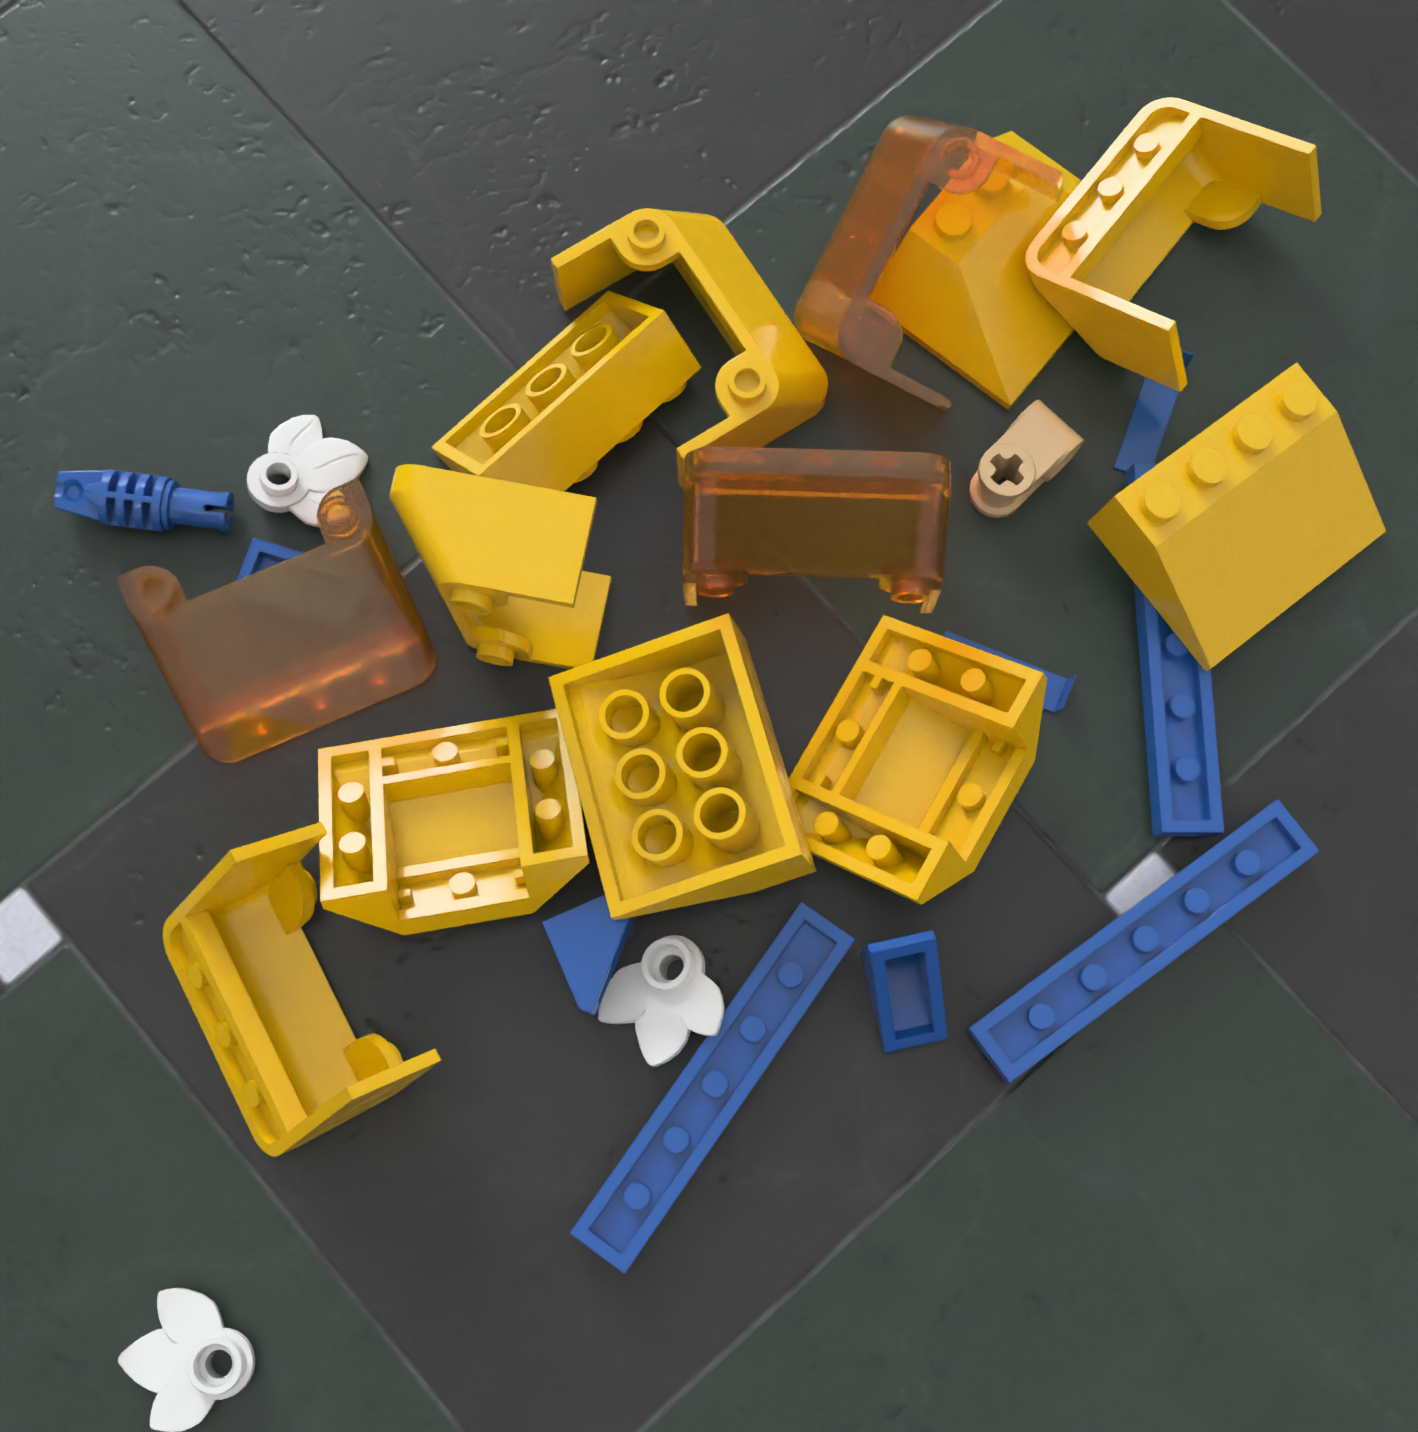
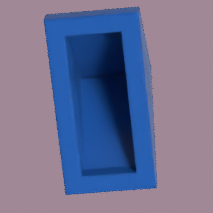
M605 895L542 922L579 1009L584 1014L595 1018L635 920V917L613 920Z
M933 930L868 944L860 955L884 1053L948 1039L937 941Z

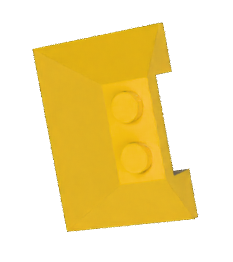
M1013 131L984 141L909 228L870 293L866 306L1000 405L1010 410L1075 331L1032 284L1025 262V254L1030 243L1081 183V180Z
M883 615L788 778L811 854L920 905L974 872L1035 762L1047 684L1045 674Z
M557 709L318 749L319 822L323 823L327 834L319 841L320 902L325 910L404 936L534 913L589 864L582 805Z

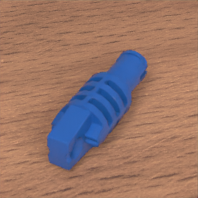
M111 469L60 471L56 482L54 507L64 512L100 521L103 525L167 532L174 529L176 524L229 532L233 517L227 516L225 513L213 512V510L234 512V495L232 492L220 493L180 488L178 481H174L172 477Z

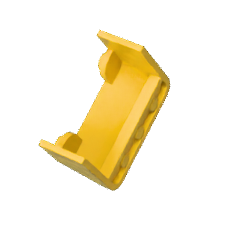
M1169 97L1155 100L1144 106L1030 243L1025 254V262L1030 280L1035 288L1098 356L1181 392L1188 383L1176 321L1129 301L1193 222L1216 230L1231 229L1246 222L1262 203L1316 222L1322 214L1316 145L1180 98Z
M644 208L627 214L551 258L559 303L564 311H567L636 270L654 271L673 262L736 355L735 358L722 366L715 382L717 401L728 418L676 448L678 484L686 493L815 416L825 404L828 378L815 355L729 230L719 219L708 214Z
M405 464L396 467L389 497L464 640L469 646L477 649V659L499 666H512L514 659L565 669H573L595 661L612 582L611 576L582 571L597 505L596 497L422 465Z
M322 822L230 850L173 911L163 926V943L174 972L254 1140L266 1154L272 1157H277L291 1151L396 1095L441 1061L436 1049H432L403 1062L402 1056L395 1045L387 1042L386 1039L375 1033L356 1039L301 928L313 915L318 891L313 877L308 871L304 870L300 861L327 834Z

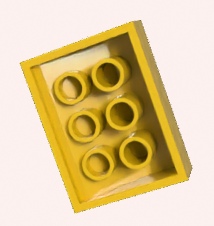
M1297 362L1116 494L1087 522L1206 672L1386 532L1337 410Z
M729 613L548 677L608 908L613 920L616 921L753 893L816 872L746 638Z

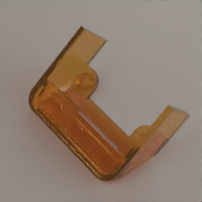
M905 115L895 119L886 127L796 304L794 322L797 331L803 339L813 346L946 414L952 403L945 396L891 369L902 345V327L897 317L889 309L870 299L929 184L951 194H969L982 187L994 170L1058 202L1064 191L1063 172L970 127L918 115Z
M723 446L702 447L688 452L685 456L684 605L697 606V594L706 597L731 596L734 594L735 587L747 583L748 575L878 579V587L881 590L890 592L891 600L900 603H920V613H932L943 587L951 496V461L944 456L925 452Z

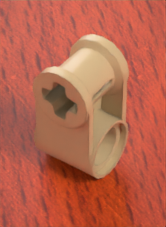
M1041 400L1034 401L1017 417L1004 435L981 458L978 470L969 485L968 493L971 503L977 511L987 517L1001 518L1009 516L1045 481L1048 482L1060 472L1078 452L1085 440ZM1002 477L1007 479V481L1003 482L1001 485L995 483L999 481Z

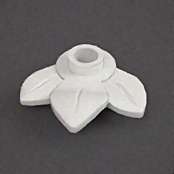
M316 415L293 417L280 424L271 433L268 453L257 458L249 467L247 489L251 498L267 511L274 513L290 511L302 522L314 527L334 526L351 519L350 507L340 491L352 484L361 475L368 463V455L358 446L347 440L332 437L323 439L321 423ZM271 475H283L290 480L283 485H276L267 478Z
M670 935L653 942L644 952L640 963L625 966L614 974L600 1004L598 1019L607 1024L635 1023L639 1046L646 1062L652 1067H658L669 1062L681 1052L688 1042L691 1030L704 1036H716L723 1020L725 1006L720 988L705 975V959L699 947L683 936ZM676 960H682L684 967L681 974L674 980H668L667 970L669 965Z
M171 1288L160 1291L157 1297V1310L162 1328L156 1329L132 1343L120 1354L118 1363L136 1383L158 1393L153 1402L150 1415L151 1429L179 1432L192 1428L202 1422L216 1400L232 1397L246 1387L254 1372L255 1354L251 1343L242 1333L224 1326L219 1309L213 1300L202 1293L190 1289ZM217 1350H224L231 1356L232 1368L226 1376L217 1374L212 1367V1357Z

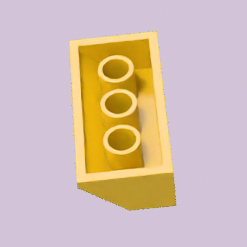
M607 291L431 448L455 472L565 491L573 483L581 482L589 477L596 470L598 461L616 444L632 438L641 429L643 420L657 407L679 396L685 389L687 380L702 367L664 310Z

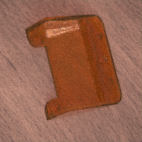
M359 478L333 488L319 503L317 522L326 544L201 596L187 600L183 587L177 578L168 570L158 566L140 567L116 577L127 607L198 745L211 758L226 763L242 760L413 688L424 682L432 673L436 659L433 644L378 513Z

